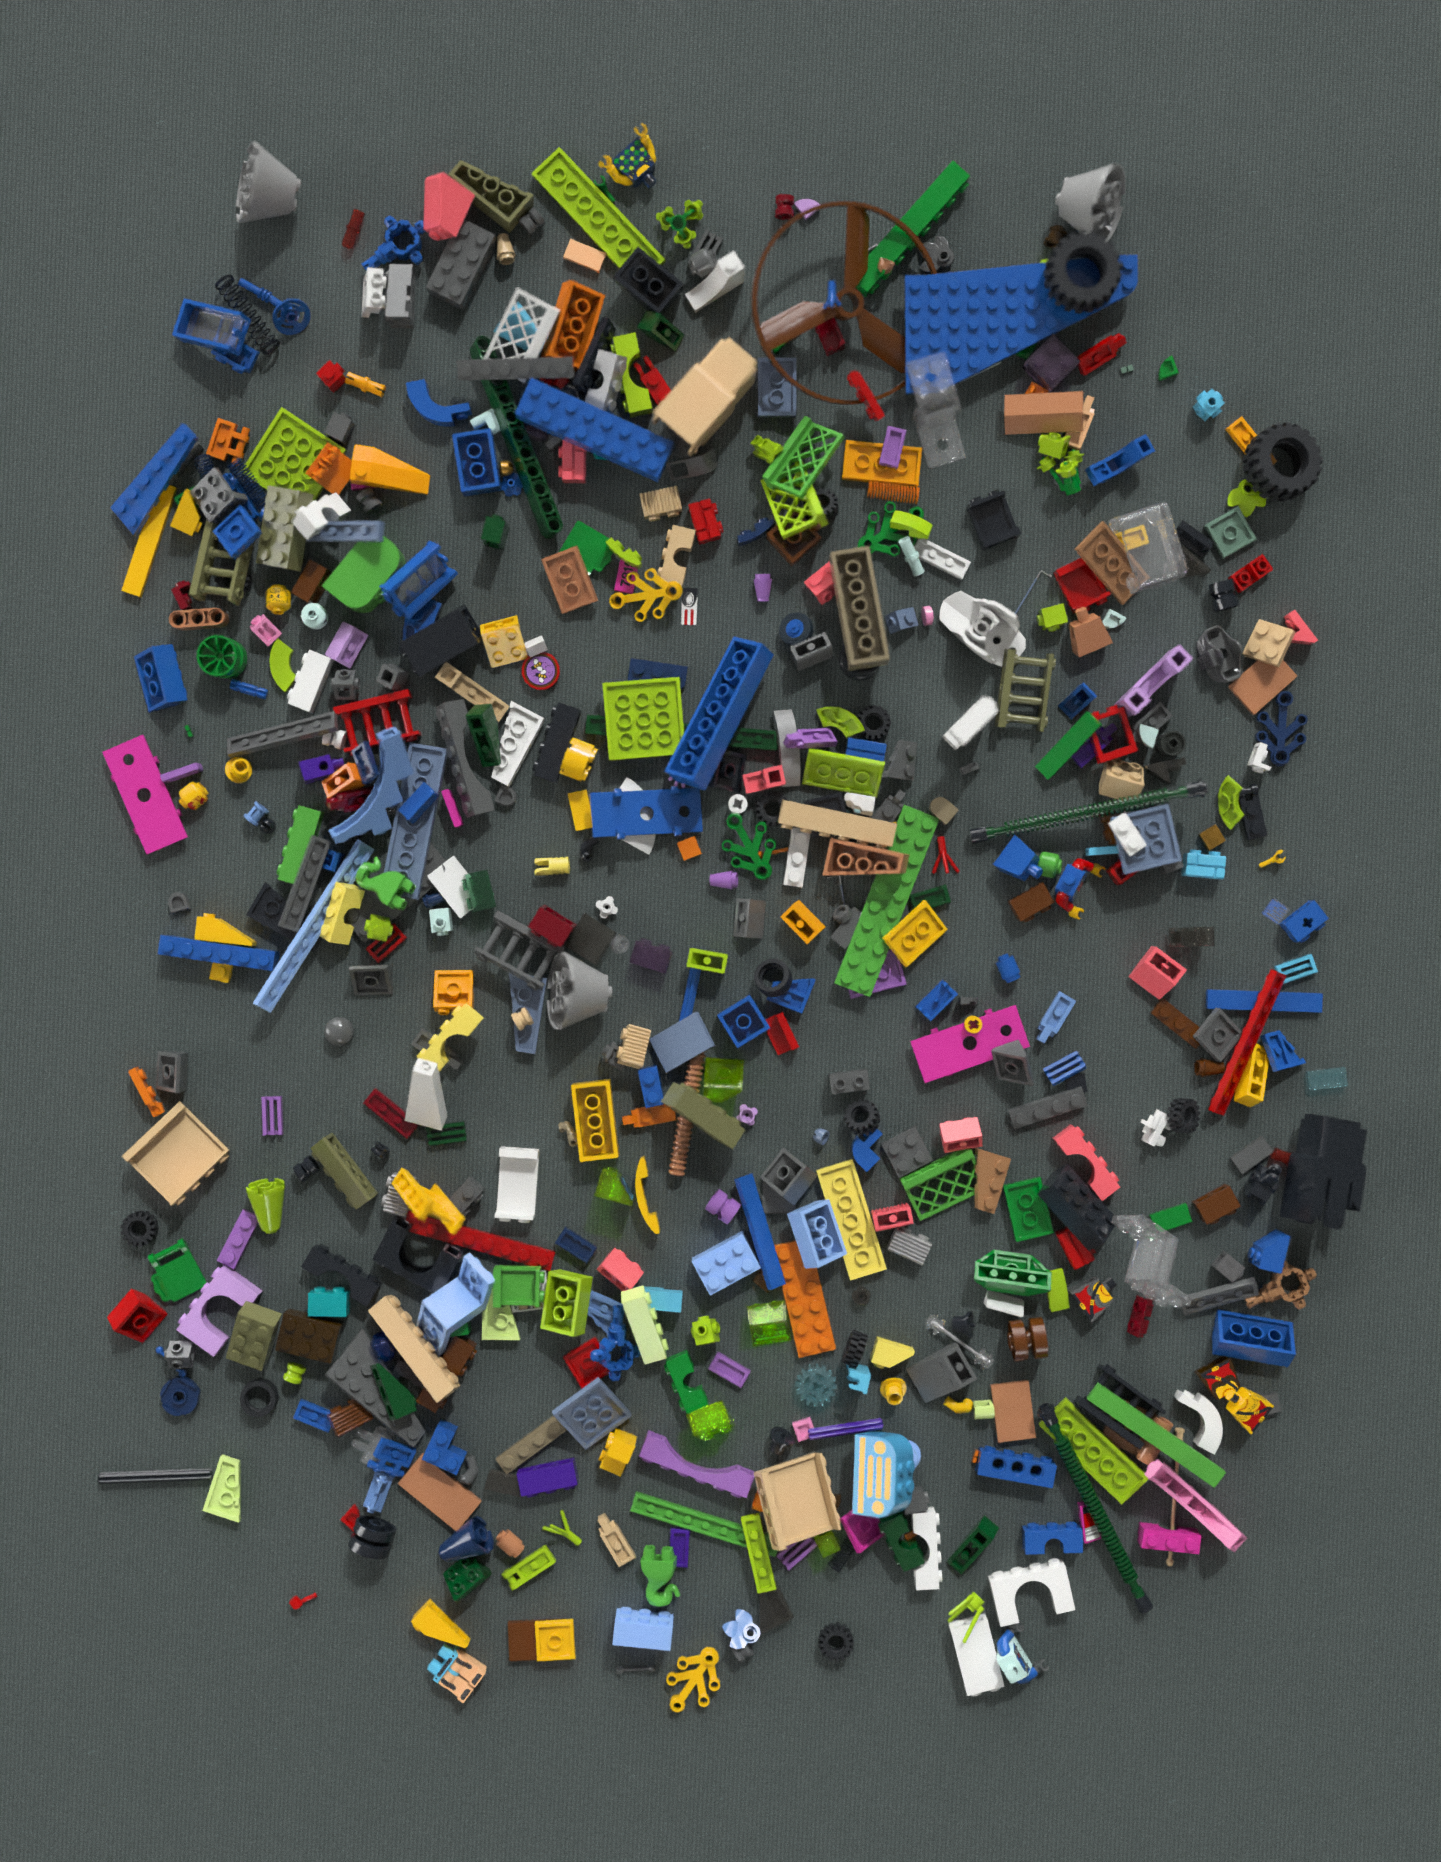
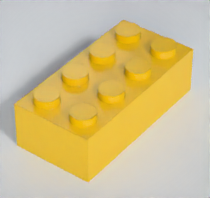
M611 1079L572 1083L571 1090L580 1162L618 1158L619 1146Z

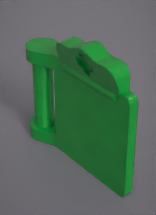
M581 521L576 522L559 551L562 552L578 545L589 576L593 570L602 572L604 567L611 562L613 554L606 545V541L609 538Z
M184 1238L179 1239L178 1243L157 1254L152 1253L148 1255L151 1265L157 1272L151 1276L154 1291L160 1295L164 1302L169 1300L176 1302L201 1289L207 1283ZM179 1250H182L184 1253L162 1266L159 1263L160 1260Z

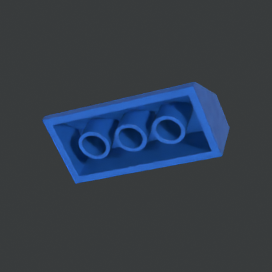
M1217 1310L1212 1334L1213 1354L1289 1367L1296 1356L1293 1322Z

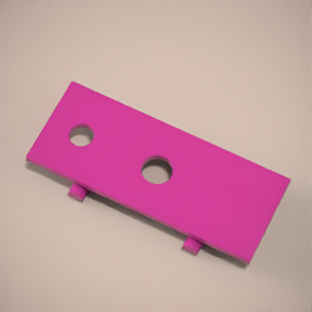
M138 736L103 751L102 753L112 774L110 777L118 787L135 828L133 830L139 836L146 854L148 855L188 838L180 816H182L181 810H176L165 782L161 780V773L157 766L160 762L157 756L153 757L145 736ZM128 754L134 757V762L131 765H126L124 762V757ZM142 788H147L151 792V798L147 802H142L138 798V792Z
M1016 1005L996 1012H992V1009L985 1010V1015L978 1017L982 1021V1028L977 1033L968 1032L964 1027V1023L941 1031H938L937 1027L930 1029L931 1034L910 1041L924 1083L944 1076H951L958 1071L993 1060L991 1050L1019 1039L1023 1049L1030 1047ZM976 1019L975 1021L970 1020L968 1022V1024H970V1026H968L969 1029H976L978 1027V1025L976 1024L978 1023V1021ZM1004 1025L1011 1027V1033L1008 1036L1001 1034L1000 1030ZM967 1036H972L976 1039V1047L972 1050H967L963 1046V1040Z

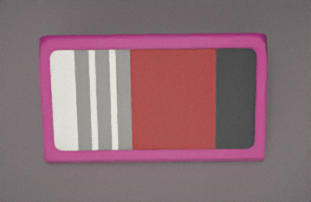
M1084 1501L1078 1502L1080 1527L1083 1530V1543H1090L1101 1539V1535Z

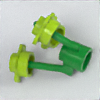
M701 200L696 202L685 201V213L683 215H674L673 209L669 206L663 212L656 214V220L661 223L662 230L667 231L671 227L677 231L676 236H674V242L676 244L680 243L685 249H689L692 240L696 238V232L690 231L686 227L687 220H701L703 218V203Z
M1072 449L1071 452H1068V456L1064 457L1067 461L1062 462L1056 472L1052 468L1057 464L1054 460L1055 457L1050 458L1049 455L1042 457L1037 470L1041 468L1043 473L1049 470L1058 483L1061 492L1065 491L1067 496L1081 490L1078 462H1083L1082 456L1084 453L1080 454L1079 450L1075 451V449ZM1057 474H1061V477L1065 478L1063 479L1064 483H1062Z

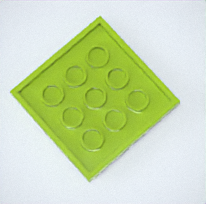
M281 407L245 465L247 466L245 468L249 467L248 470H251L246 476L252 472L254 477L251 479L256 478L254 481L258 480L257 483H260L259 485L265 489L269 485L313 494L312 501L317 500L324 487L305 474L327 442L341 450L340 452L344 455L347 450Z
M680 677L602 683L609 761L673 756L684 734Z

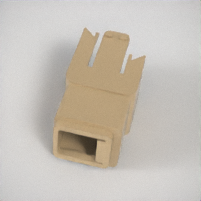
M730 338L726 341L721 339L700 364L696 363L656 408L652 424L655 426L660 419L668 424L692 445L688 451V455L691 457L722 426L734 411L738 401L752 387L755 382L758 363Z

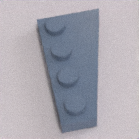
M509 973L512 1013H518L522 1008L526 1007L534 1022L532 1025H526L521 1031L514 1023L516 1051L536 1054L547 978H541L540 981L544 983V988L542 991L539 989L536 991L528 987L527 982Z

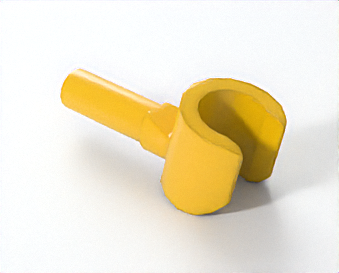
M1283 850L1276 851L1274 857L1259 863L1260 868L1274 862L1283 863L1286 857L1282 859L1277 857L1278 854L1283 853Z

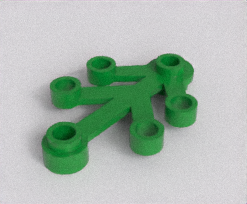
M889 501L885 504L881 531L873 536L875 524L878 523L880 516L877 512H871L868 515L867 532L865 536L859 539L858 548L865 547L864 543L868 541L871 543V547H869L870 554L877 551L889 554L891 557L899 555L900 548L898 545L886 546L879 544L884 539L898 542L900 539L907 537L896 534L895 532L899 529L890 528L892 513L896 509L894 502ZM892 505L893 510L888 511L886 506ZM915 506L909 510L910 514L918 511L920 513L919 517L923 519L924 511L922 508ZM875 515L877 517V520L872 521L870 519V516ZM911 537L914 540V542L912 543L914 546L916 543V538ZM891 548H896L897 553L892 554L890 551Z
M736 812L731 813L727 818V825L729 828L737 831L744 846L733 843L731 839H725L722 843V849L749 856L754 862L743 861L741 856L735 855L731 860V865L734 868L740 867L753 871L755 877L760 880L769 878L772 873V866L769 864L772 851L776 847V841L772 838L765 841V852L762 860L758 854L763 834L767 830V824L765 822H758L756 824V833L752 843L742 825V816ZM737 817L739 822L734 823L732 818ZM763 825L765 830L760 831L758 826ZM729 842L731 847L726 848L724 843ZM772 842L774 846L770 848L767 846V843ZM739 859L740 864H735L733 860ZM765 867L766 872H761L759 868Z

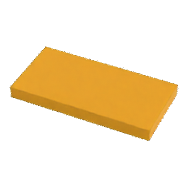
M846 440L842 480L860 482L872 480V483L878 481L881 484L884 482V484L893 483V485L899 484L900 486H919L922 457L921 447L903 446L898 469L879 465L883 448L882 443Z

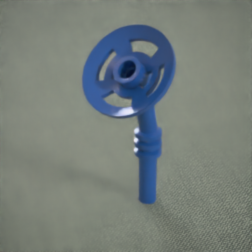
M243 278L239 280L238 285L256 294L257 298H261L262 301L270 302L276 307L272 315V321L279 332L293 335L307 327L311 315L308 306L303 301L288 299L282 302L267 289L259 288ZM281 310L280 317L277 319L278 311ZM300 312H304V318L299 323L297 320L299 319ZM284 324V325H286V326H293V327H292V328H285V327H282L281 325Z

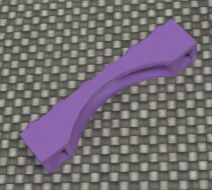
M649 1430L640 1449L639 1457H642L643 1461L660 1464L659 1466L665 1470L673 1469L678 1471L677 1473L683 1477L691 1476L701 1484L709 1483L719 1491L727 1490L737 1498H747L754 1480V1471L739 1465L717 1469L695 1465L680 1456L665 1436Z

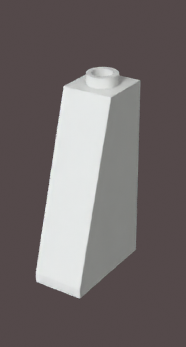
M418 1058L412 1072L405 1121L442 1131L447 1119V1111L437 1063Z

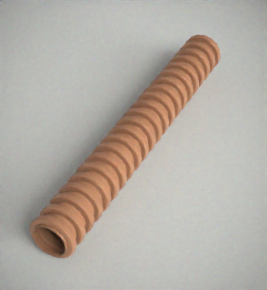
M704 1053L693 1058L687 1064L688 1070H686V1081H684L685 1085L691 1086L698 1091L697 1093L700 1092L698 1090V1087L701 1086L699 1081H702L700 1075H703L701 1070L704 1069L702 1066L705 1063L703 1058L706 1057ZM680 1116L678 1117L679 1122L676 1124L678 1126L675 1130L677 1134L674 1136L676 1140L673 1141L675 1144L672 1147L674 1152L671 1153L673 1158H670L672 1163L669 1164V1167L671 1169L668 1170V1173L675 1176L685 1175L683 1171L686 1169L687 1152H689L688 1146H690L689 1140H691L690 1134H692L691 1128H693L692 1123Z

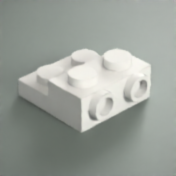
M368 267L363 278L361 317L369 318L371 313L379 314L381 308L385 307V296H382V288H386V276H383V269Z

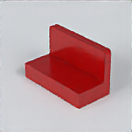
M783 1012L765 1019L770 1026L766 1032L777 1055L799 1047Z

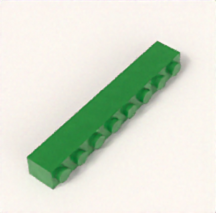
M952 161L900 220L918 238L920 236L924 237L931 229L930 225L933 221L937 223L944 213L942 211L954 204L956 195L959 192L962 194L968 188L970 175L956 162ZM897 225L891 229L868 255V270L855 287L865 298L869 294L873 295L880 286L878 283L882 279L886 280L892 273L891 271L888 274H884V269L881 273L879 272L878 262L880 258H886L899 266L905 258L904 254L908 250L911 252L916 247L909 236Z

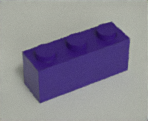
M574 1457L519 1468L517 1471L521 1496H527L528 1498L537 1496L541 1492L546 1494L554 1493L557 1491L556 1489L564 1488V1490L573 1489L575 1485H578L579 1481Z

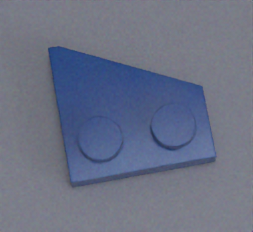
M816 979L792 980V984L785 994L779 997L767 996V1000L802 1014ZM773 981L771 987L779 985L782 981Z
M1280 1030L1260 1036L1273 1072L1306 1063L1304 1058L1300 1059L1294 1053L1295 1048L1286 1040Z

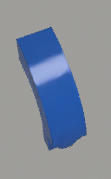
M425 379L406 383L408 396L417 412L424 419L435 425L455 426L454 418L463 420L472 415L469 403L452 406H440L434 403L430 398L428 384Z
M1145 434L1111 456L1085 469V472L1093 486H1096L1136 465L1155 452V449Z

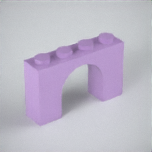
M1180 645L1172 648L1114 705H1117L1118 708L1124 707L1127 718L1137 714L1150 701L1149 697L1169 678L1179 673L1193 658Z
M226 1265L216 1268L211 1275L213 1280L210 1284L207 1282L200 1290L202 1295L199 1299L195 1298L189 1306L191 1310L188 1314L184 1313L178 1321L180 1325L176 1329L213 1357L219 1353L229 1339V1336L212 1325L208 1320L206 1307L209 1300L214 1296L223 1295L243 1306L245 1301L255 1303L263 1292Z

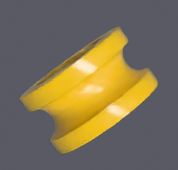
M969 1016L964 1021V1027L970 1033H977L982 1028V1021L976 1016ZM976 1019L978 1021V1023H976L978 1027L976 1029H969L968 1026H970V1024H968V1022L970 1020L975 1021Z

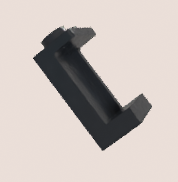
M999 489L988 493V497L982 499L981 496L973 498L966 507L982 550L1017 538L1021 534L1019 526L1016 527L1007 504L1005 490L999 492Z

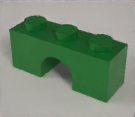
M688 1350L667 1357L664 1368L667 1375L672 1376L674 1382H671L674 1392L679 1393L681 1399L678 1401L682 1411L686 1410L687 1415L709 1407V1401L703 1386L689 1387L684 1382V1377L694 1372L695 1368Z

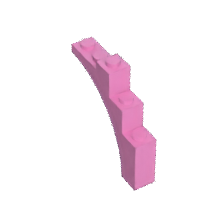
M1159 1460L1149 1464L1145 1475L1186 1508L1224 1545L1235 1552L1243 1544L1247 1537L1214 1505L1209 1503L1190 1484L1185 1482L1170 1466Z

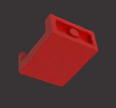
M1082 558L1057 569L1053 573L1073 614H1075V610L1081 607H1086L1087 611L1091 610L1089 606L1095 603L1099 606L1107 602V597L1111 595L1110 591H1106L1103 583Z

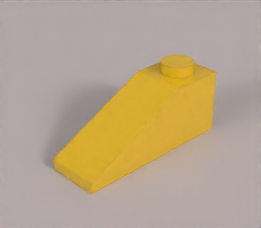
M204 913L203 916L197 917L195 940L246 946L257 945L255 940L220 918H215V914Z
M1255 1045L1235 1090V1102L1248 1107L1263 1102L1269 1059L1264 1046Z
M431 1599L414 1614L411 1620L415 1630L422 1632L426 1636L463 1648L469 1645L471 1638Z

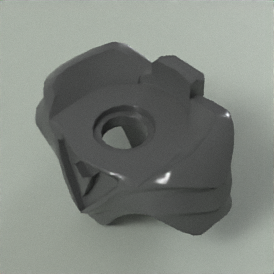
M1219 625L1205 630L1196 645L1200 657L1197 658L1200 669H1206L1210 679L1216 682L1228 683L1240 678L1242 645L1231 638ZM1220 649L1226 651L1227 656L1225 659Z

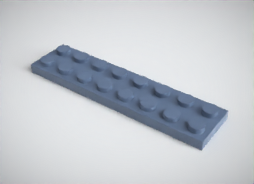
M410 742L407 754L414 774L402 780L400 793L403 801L398 803L384 873L396 871L408 877L416 885V889L412 894L404 891L401 897L419 900L439 797L414 824L409 822L398 809L423 782L440 795L447 752L446 748Z

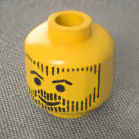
M275 584L267 589L266 608L276 615H282L291 608V592L286 589V586Z

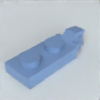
M1058 991L1039 1023L1038 1029L1041 1031L1036 1039L1041 1043H1045L1048 1036L1053 1037L1057 1034L1076 1001Z

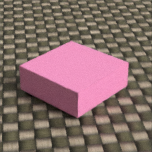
M811 1417L792 1422L798 1442L809 1439L808 1430L814 1428Z

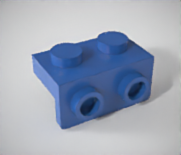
M224 332L219 343L225 344L228 333ZM243 343L239 356L214 349L211 351L216 356L215 359L223 364H231L232 369L240 374H243V372L251 373L260 354L259 351Z

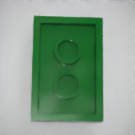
M1040 1176L1003 1185L1016 1242L1054 1233L1048 1206L1037 1195L1043 1186Z

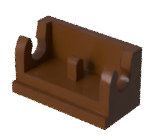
M310 559L291 593L309 604L318 603L325 591L322 585L332 572Z

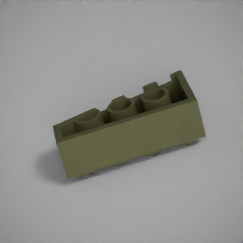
M462 160L448 174L450 178L475 194L472 203L509 233L519 223L518 220L525 216L534 205L533 194L525 193L512 184H506L500 181V178L487 175L483 170Z

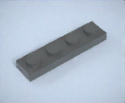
M1080 1086L1008 1109L1013 1128L1017 1129L1088 1105L1083 1089Z
M1254 1277L1181 1296L1179 1300L1183 1314L1188 1315L1258 1296L1259 1293Z

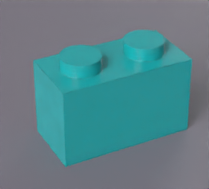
M314 1287V1290L308 1293V1316L347 1317L350 1313V1290H345L344 1287H334L333 1290H325V1287Z

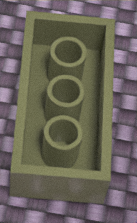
M268 485L261 526L263 534L260 535L256 563L301 572L306 538L292 521L297 516L295 512L302 506L306 508L312 502L313 494Z
M673 1082L661 1102L717 1142L733 1149L745 1131L740 1126L741 1122L727 1115V1112L722 1108L713 1105L712 1101L705 1096L699 1095L698 1091L691 1086H687L682 1082L680 1085Z

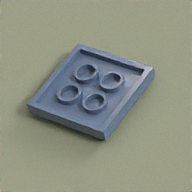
M1169 804L1127 814L1146 843L1145 847L1133 855L1129 856L1114 834L1123 874L1182 861ZM1118 816L1111 817L1110 820L1112 821Z
M599 1377L552 1411L553 1416L585 1450L632 1416L627 1407Z

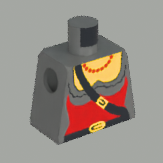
M1092 1276L1068 1288V1291L1090 1321L1093 1322L1114 1301L1108 1292L1115 1288L1117 1284L1111 1276L1102 1283L1096 1276Z

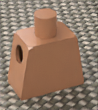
M1086 607L1075 610L1077 620L1069 623L1072 651L1075 655L1081 657L1113 643L1099 616L1095 613L1088 615Z

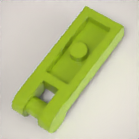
M545 1544L517 1564L503 1571L501 1575L509 1582L510 1589L515 1590L556 1563V1559ZM517 1573L519 1578L516 1579L513 1574Z

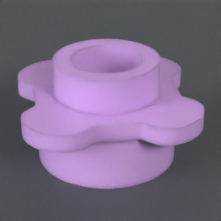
M742 1104L739 1107L740 1113L736 1119L752 1126L755 1123L754 1118L758 1110L755 1107L749 1108Z

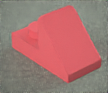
M1296 610L1284 616L1286 626L1296 632L1291 643L1311 645L1318 641Z

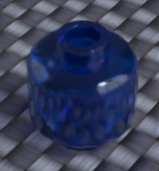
M383 1331L376 1333L370 1342L374 1357L383 1361L393 1359L398 1350Z

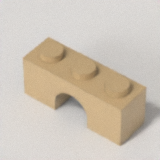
M673 525L672 530L668 529L666 541H669L667 549H663L661 559L664 560L663 567H659L657 573L667 582H678L682 588L687 570L685 567L678 566L674 562V557L680 551H692L696 535L695 530Z

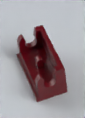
M835 317L815 326L826 356L845 349L846 343Z

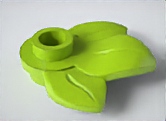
M1246 479L1242 480L1238 488L1233 489L1227 498V505L1229 507L1239 506L1245 518L1253 513L1255 506L1265 507L1266 498L1259 495L1260 492H1254L1252 484L1248 483ZM1245 486L1250 487V492L1245 491Z

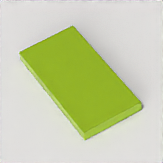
M809 748L802 784L877 798L885 762Z

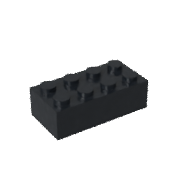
M1068 1164L1052 1172L1037 1194L1088 1251L1105 1243L1119 1221Z

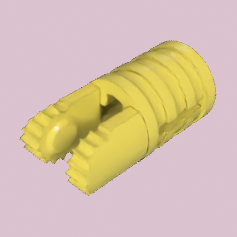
M569 857L535 859V865H549L548 868H537L535 876L570 874Z

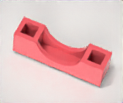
M1070 1124L1054 1136L1053 1140L1067 1156L1080 1154L1089 1160L1091 1176L1087 1184L1096 1196L1103 1201L1120 1188L1117 1183L1120 1180L1114 1172L1109 1173L1105 1168L1108 1166L1101 1156L1098 1158L1095 1155L1096 1149L1091 1142L1088 1141L1086 1143L1082 1138L1084 1136L1082 1130L1078 1126L1074 1127Z

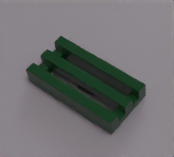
M465 1121L446 1123L443 1128L461 1126V1130L432 1133L431 1130L435 1129L426 1127L429 1141L428 1146L467 1141ZM455 1134H462V1136H463V1137H455V1138H448V1139L433 1140V1137H440V1136H448V1135H455Z

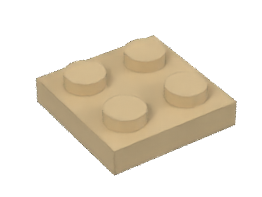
M1259 619L1242 654L1245 657L1279 667L1296 632L1293 629Z

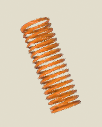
M872 480L869 481L867 498H869L870 493L871 499L873 491V499L875 497V492L877 499L880 487L879 500L881 498L883 488L882 500L884 499V493L886 489V501L889 489L888 501L890 500L891 490V501L893 500L895 490L894 502L896 501L897 491V502H899V496L901 491L900 503L902 502L903 492V503H905L906 492V503H908L909 493V504L911 503L912 493V504H914L915 494V504L917 505L920 491L919 487L912 488V486L906 487L905 485L900 486L899 484L893 485V483L884 484V482L882 483V486L881 482L878 486V481L876 482V485L875 481L873 482V485Z

